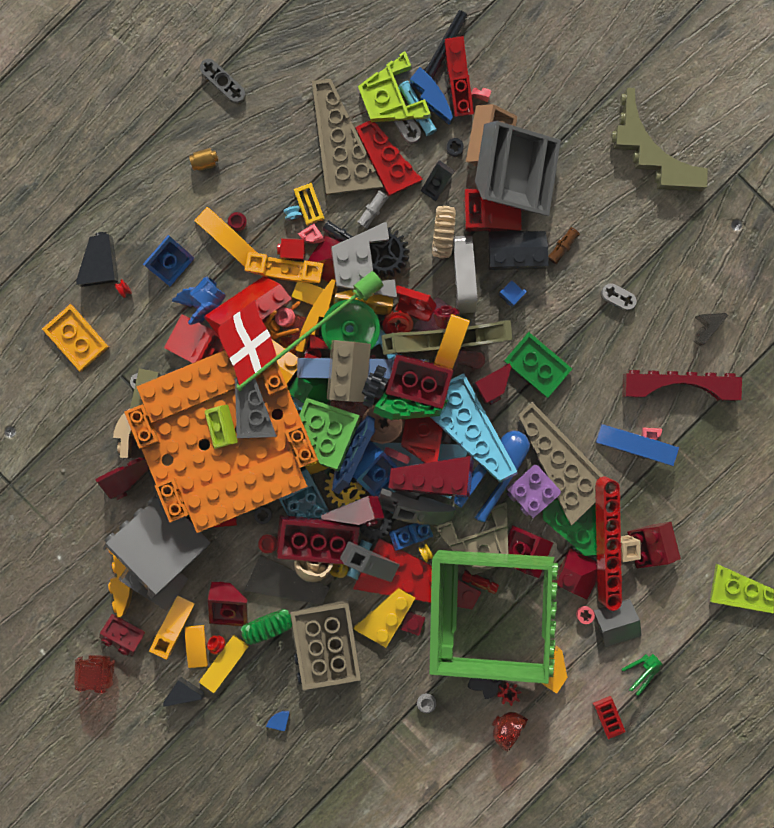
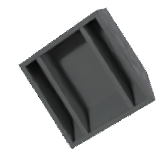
M499 121L484 124L475 179L482 199L549 216L561 140Z

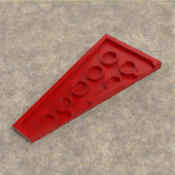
M379 538L372 552L400 564L392 582L361 572L353 589L390 596L399 588L415 597V600L431 602L432 565L402 549L395 550L392 544ZM458 580L457 607L473 609L481 591Z

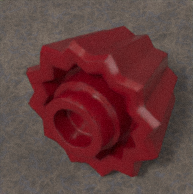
M448 305L434 310L433 316L437 326L446 329L451 314L459 317V310Z

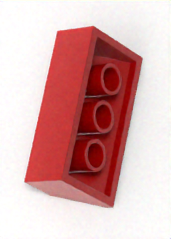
M263 276L206 314L204 318L219 336L218 328L253 300L256 301L258 313L262 321L265 322L274 310L278 311L282 307L286 308L292 298L280 283Z

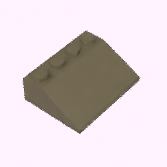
M348 600L291 612L303 690L361 680Z

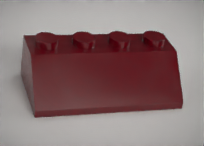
M280 515L277 558L344 564L340 558L349 541L357 545L360 527L356 524L324 519Z

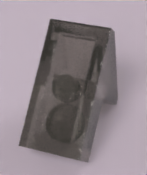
M727 313L695 316L705 328L702 326L696 332L697 338L694 342L698 346L704 345L729 315Z

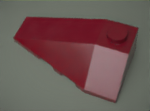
M140 457L130 461L126 467H118L95 480L110 499L116 498L120 500L127 496L126 492L130 491L150 469L145 457Z

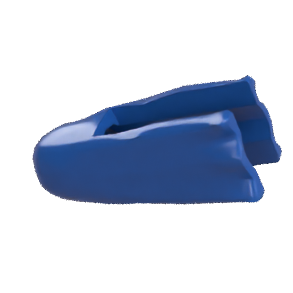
M510 431L500 441L516 470H518L529 452L530 443L522 432ZM478 464L473 470L470 495L487 472L481 464ZM513 476L498 483L474 517L481 523L485 522ZM455 497L454 504L462 508L468 498Z

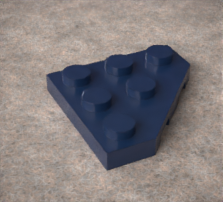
M368 415L357 427L340 470L334 471L333 492L340 494L344 488L349 487L353 474L363 458V453L375 433V418Z

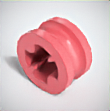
M581 606L576 612V617L581 623L590 624L594 620L595 614L588 606ZM584 610H587V613L590 614L587 620L580 616L581 612L584 613Z

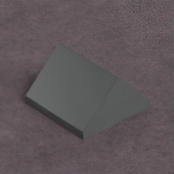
M630 599L622 601L620 608L615 611H611L606 607L593 610L604 647L642 636L640 620Z

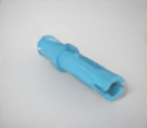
M405 81L398 86L408 105L420 101L409 81ZM430 118L415 119L422 126L426 136L437 131Z

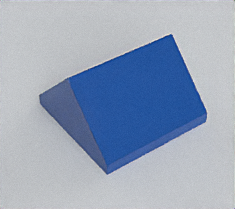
M168 235L143 265L168 286H171L193 261L194 257Z

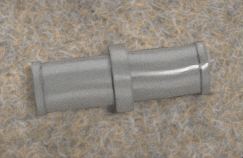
M378 191L370 205L367 204V209L357 223L368 229L375 216L380 214L379 210L389 197L385 196L383 192Z

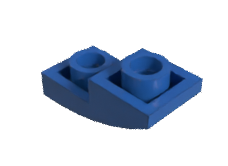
M412 523L389 532L395 550H400L433 537L429 524Z

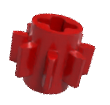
M506 681V685H499L501 692L497 693V696L503 697L502 704L509 702L512 706L515 700L520 701L517 694H520L521 690H515L517 687L516 683L510 685ZM511 689V691L513 692L511 693V697H507L506 695L507 690Z

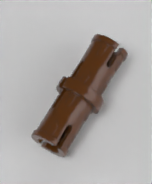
M570 227L564 237L557 241V245L548 255V259L557 265L562 256L569 252L570 246L580 233L573 227Z

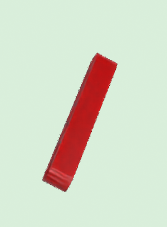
M603 476L595 484L598 601L607 609L615 611L622 605L620 486L615 480ZM610 502L609 508L606 509L607 504Z

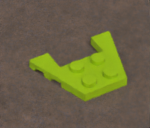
M406 51L402 52L395 61H390L386 64L387 67L382 71L376 72L358 86L371 122L431 118L425 99L405 106L394 78L395 75L412 69Z

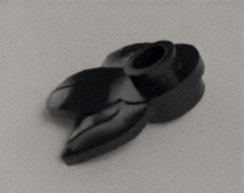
M470 678L468 688L474 691L483 690L484 698L489 699L496 695L498 685L503 680Z

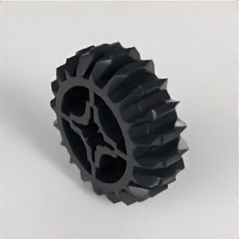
M391 227L388 228L389 240L385 244L369 243L370 248L377 253L376 261L374 264L372 263L373 272L376 271V275L379 278L380 274L384 273V279H387V273L389 272L392 277H395L394 270L400 274L401 269L399 266L406 267L402 260L409 261V257L404 255L410 253V249H404V247L408 246V242L401 243L404 236L401 235L397 238L398 230L391 234ZM394 242L400 250L399 258L391 252ZM388 247L387 254L389 255H384L380 259L381 252L379 250L384 251ZM384 261L395 263L390 267H379Z

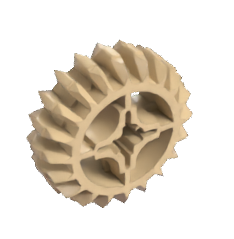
M438 206L436 209L432 254L435 257L449 258L452 254L456 216L454 207Z

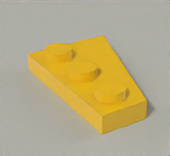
M398 588L362 621L358 622L353 629L386 648L414 602L415 597Z

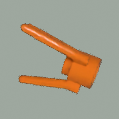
M296 302L289 309L293 311L300 305V302ZM276 310L263 322L272 340L299 332V329L296 328L278 333L280 326L275 320H272L277 314Z

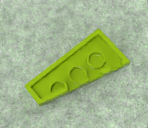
M716 564L710 602L774 613V589Z

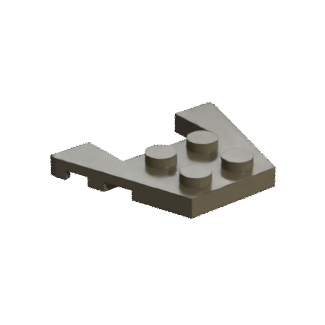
M507 503L494 506L491 511L496 525L495 528L460 540L457 538L452 521L436 526V530L452 551L508 554ZM464 565L471 576L497 568L494 566Z

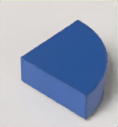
M290 711L276 713L269 719L266 727L285 731Z

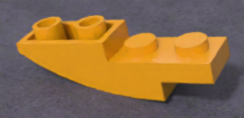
M113 554L114 562H112L113 572L117 573V577L111 578L108 586L110 593L114 597L112 602L113 610L117 613L118 617H121L127 612L133 589L118 580L126 567Z

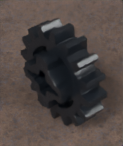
M378 365L374 374L369 373L362 390V394L366 395L363 405L372 408L375 401L380 400L388 383V379L384 378L387 368Z

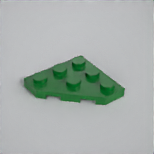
M385 392L376 404L373 413L390 420L441 416L448 400L445 399L443 408L389 395Z
M558 499L553 500L542 510L543 520L585 556L597 555L596 502L571 526Z

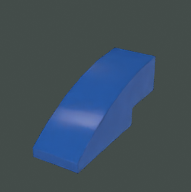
M419 67L410 78V85L422 93L420 101L425 99L428 109L450 125L453 116L444 94L434 80Z

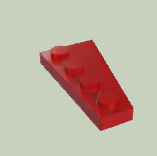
M370 120L355 127L388 197L422 182L421 176L413 170L411 164L402 157L400 151L391 144L388 137L375 122Z

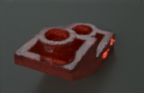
M295 314L294 323L290 327H284L283 332L296 328L299 329V332L282 336L279 345L286 349L299 339L307 318ZM295 346L289 352L296 356L297 351L295 350Z

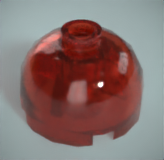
M507 712L501 717L498 715L492 723V726H494L493 739L495 743L508 752L521 735V728H525L528 719L517 712Z

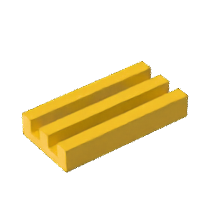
M312 183L294 189L306 225L325 220ZM306 189H310L319 214L318 217L314 214ZM300 191H302L304 194L306 203L312 216V219L310 220L308 219L304 205L302 203L299 194Z

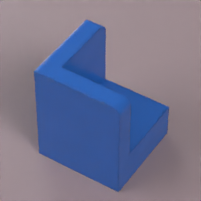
M511 280L498 295L512 308L527 291L525 289L522 290Z

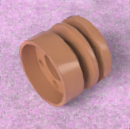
M375 404L372 408H368L363 416V420L368 415L375 418L374 427L376 429L371 437L373 442L380 444L390 443L401 435L405 421L404 419H388L389 426L382 428L380 419L384 420L385 418L373 413Z

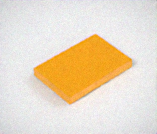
M72 304L67 306L42 328L79 372H82L109 348L106 342Z

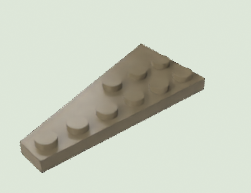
M531 402L518 415V418L545 474L561 491L557 499L571 526L596 502L595 484L604 475Z

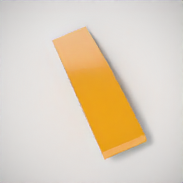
M331 280L319 295L307 316L299 338L318 324L328 309L333 306L338 288L336 287V280ZM320 327L311 334L319 335ZM310 335L297 344L296 351L305 352L308 349Z

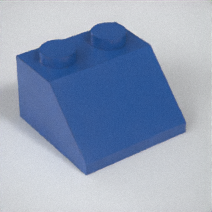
M369 441L363 453V458L359 462L352 478L369 494L379 496L381 489H386L389 485L391 468H398V466L383 450Z

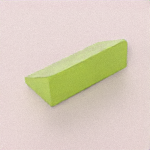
M228 405L204 411L214 449L238 443Z

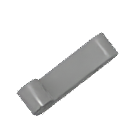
M472 235L454 236L453 257L456 309L459 310V313H476L477 287Z

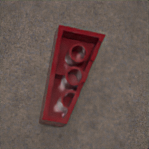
M471 456L391 468L389 488L393 491L470 498L474 459Z

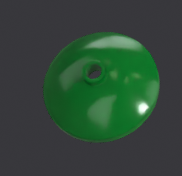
M347 300L339 301L331 306L323 319ZM353 300L321 326L322 337L330 350L332 340L371 344V350L379 337V320L369 305L359 300ZM348 325L353 327V331L350 333L346 331Z

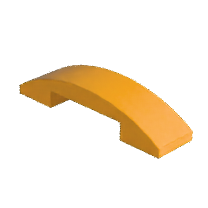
M208 207L194 220L244 267L248 252L257 253Z
M248 252L245 271L286 281L320 283L324 264L310 261L297 262L268 257L266 254Z
M451 314L434 364L453 369L470 322L469 320Z

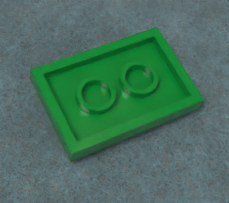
M530 332L523 337L504 360L506 364L510 363L511 368L546 398L553 393L572 370L568 364Z

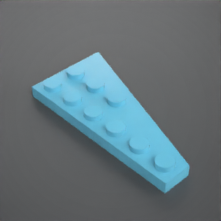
M463 373L451 379L446 395L448 403L441 416L430 418L499 482L516 475L517 470L465 374Z

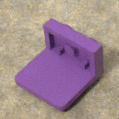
M538 465L532 466L516 482H512L507 486L509 491L507 495L513 502L517 500L522 505L520 507L521 511L526 516L530 514L532 518L538 515L561 493L560 489Z

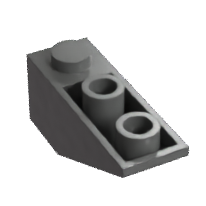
M350 541L340 558L345 565L390 582H392L400 564Z

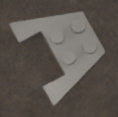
M387 222L331 247L336 287L354 290L353 285L373 271L369 243L389 240ZM395 279L382 281L384 287L377 291L375 295L396 298Z

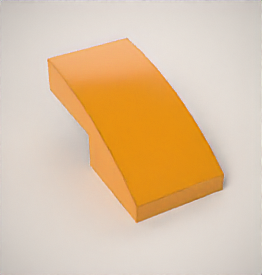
M186 626L185 642L188 668L208 667L205 626Z

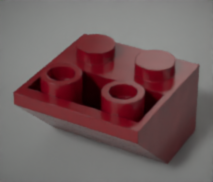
M672 522L658 523L627 531L629 536L640 540L641 559L635 560L636 568L668 565L681 559Z

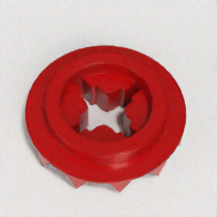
M401 310L395 313L392 311L383 320V329L387 334L411 332L413 328L412 317L408 315V312L402 313ZM397 320H400L401 323H399L398 327L396 328L395 323L397 322Z

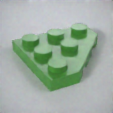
M306 398L299 416L317 455V459L322 466L339 471L361 417L357 414Z

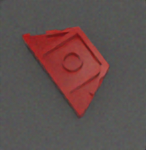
M430 417L405 419L401 447L424 463L438 461L443 429Z

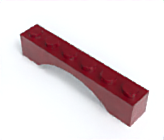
M629 370L628 373L623 374L622 397L642 398L662 386L685 384L704 390L716 400H742V377H736V373H724V376H717V373L707 372L705 376H698V372H686V375H678V371H667L666 375L659 374V371L653 370L648 371V374H640V370Z

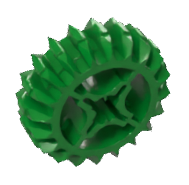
M282 609L246 623L241 628L243 640L245 639L246 644L251 645L284 633L293 626L291 614H289L288 610Z

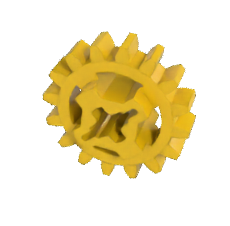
M329 473L331 480H325L329 484L328 487H325V490L330 491L327 497H333L331 503L338 501V507L342 503L347 505L350 502H355L356 499L360 500L362 498L359 495L365 494L360 484L351 482L350 485H355V487L349 488L348 492H344L343 489L340 492L343 495V499H340L332 491L334 474ZM358 489L357 494L350 499L352 490Z

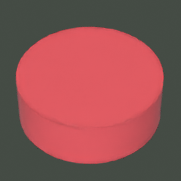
M282 307L277 311L275 321L279 326L290 327L294 323L295 314L291 309Z

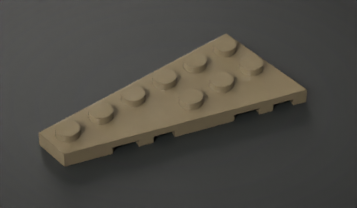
M332 80L312 81L326 195L383 188Z

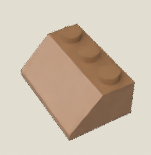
M494 104L476 106L466 162L478 166L484 124L499 121L516 126L517 116Z

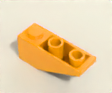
M180 596L176 597L149 652L166 660L171 656L195 603Z

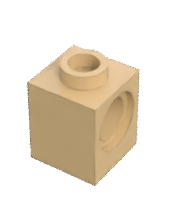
M629 535L621 536V561L640 560V540Z

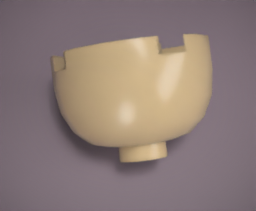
M294 560L296 573L307 582L323 580L327 577L333 566V563Z

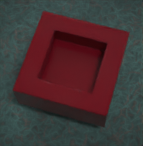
M408 611L401 630L419 636L425 616Z

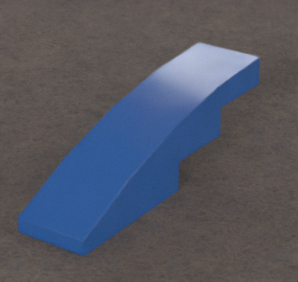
M601 424L596 443L670 466H674L679 447Z

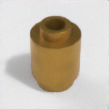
M211 148L194 152L193 155L189 156L194 171L215 167L216 162L219 161L216 150L212 151Z

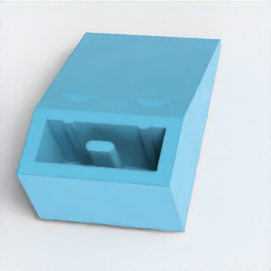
M305 466L301 467V472L308 487L284 496L279 500L288 516L322 519L321 515L330 511L312 474L310 475Z

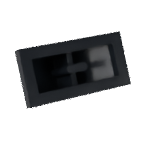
M181 677L163 702V707L201 700L205 695L201 689Z

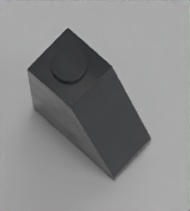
M107 232L95 233V236L89 237L76 279V285L80 287L119 282L113 237L107 234Z

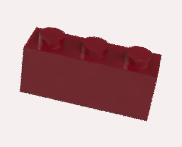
M395 354L386 394L443 408L453 370L452 368Z

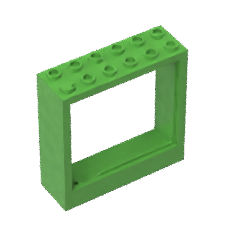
M438 550L432 558L430 675L548 684L549 678L553 677L555 659H551L554 658L555 640H552V638H555L556 621H552V619H555L557 602L553 601V599L556 600L557 582H554V580H557L558 563H554L555 557ZM458 564L544 570L542 637L545 639L543 664L453 657L454 632L457 630Z

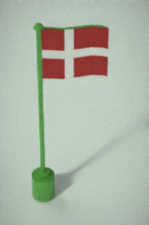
M373 271L368 273L353 285L354 295L278 355H276L271 336L258 313L256 301L253 300L218 328L222 346L234 366L238 379L237 390L242 391L244 386L357 298L358 300L363 299L366 301L384 287L381 279Z

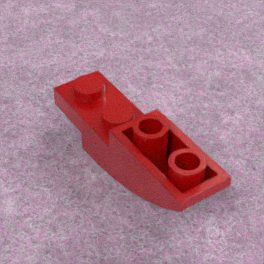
M464 36L444 39L454 117L474 114Z

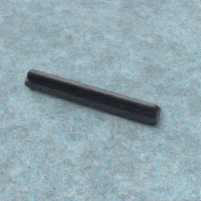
M462 10L457 12L425 70L432 79L446 56L444 39L456 37L467 18V13Z

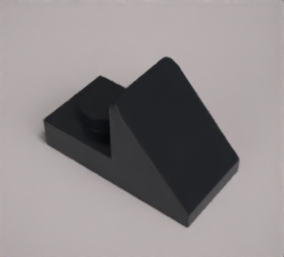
M439 160L423 185L421 192L436 202L452 180L451 177L455 170Z

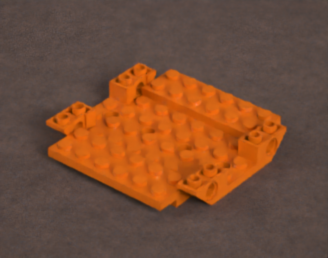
M225 350L136 386L143 404L124 413L139 449H142L156 483L154 486L169 522L190 515L195 530L199 533L308 487L300 468L318 461L277 361L255 378L277 437L237 438L238 443L214 449L205 410L228 405L236 433L235 378L237 376ZM275 409H280L283 412V417L280 420L272 418V412ZM203 439H207L210 442L209 449L205 451L199 447V443ZM167 454L173 457V463L169 466L163 464V457Z

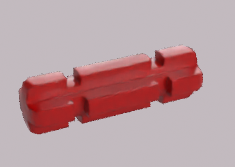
M467 570L462 575L463 581L471 582L472 585L481 589H487L490 593L496 594L499 588L498 584L490 583L489 580L481 576H471Z

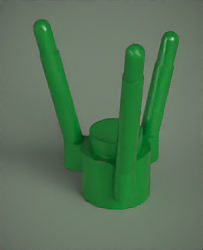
M645 654L641 659L621 669L624 672L644 662L642 666L646 672L629 689L632 692L648 676L637 691V696L642 693L663 666L654 654L650 656Z

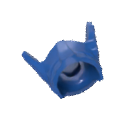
M207 276L196 287L183 289L182 292L177 293V296L172 299V302L189 307L194 306L197 309L188 321L189 325L202 323L205 320L204 316L220 306L226 297L225 293H222L216 287L217 283Z

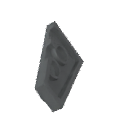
M235 378L237 438L277 437L256 379L254 378L242 388V391H239L236 388L237 384H239L238 379Z

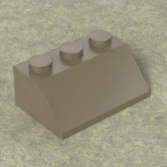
M332 340L327 399L364 402L366 395L362 394V390L368 377L371 344Z

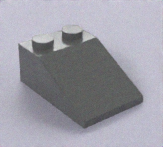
M127 568L118 580L167 611L188 581V578L181 573L178 574L153 599L147 595L148 589Z

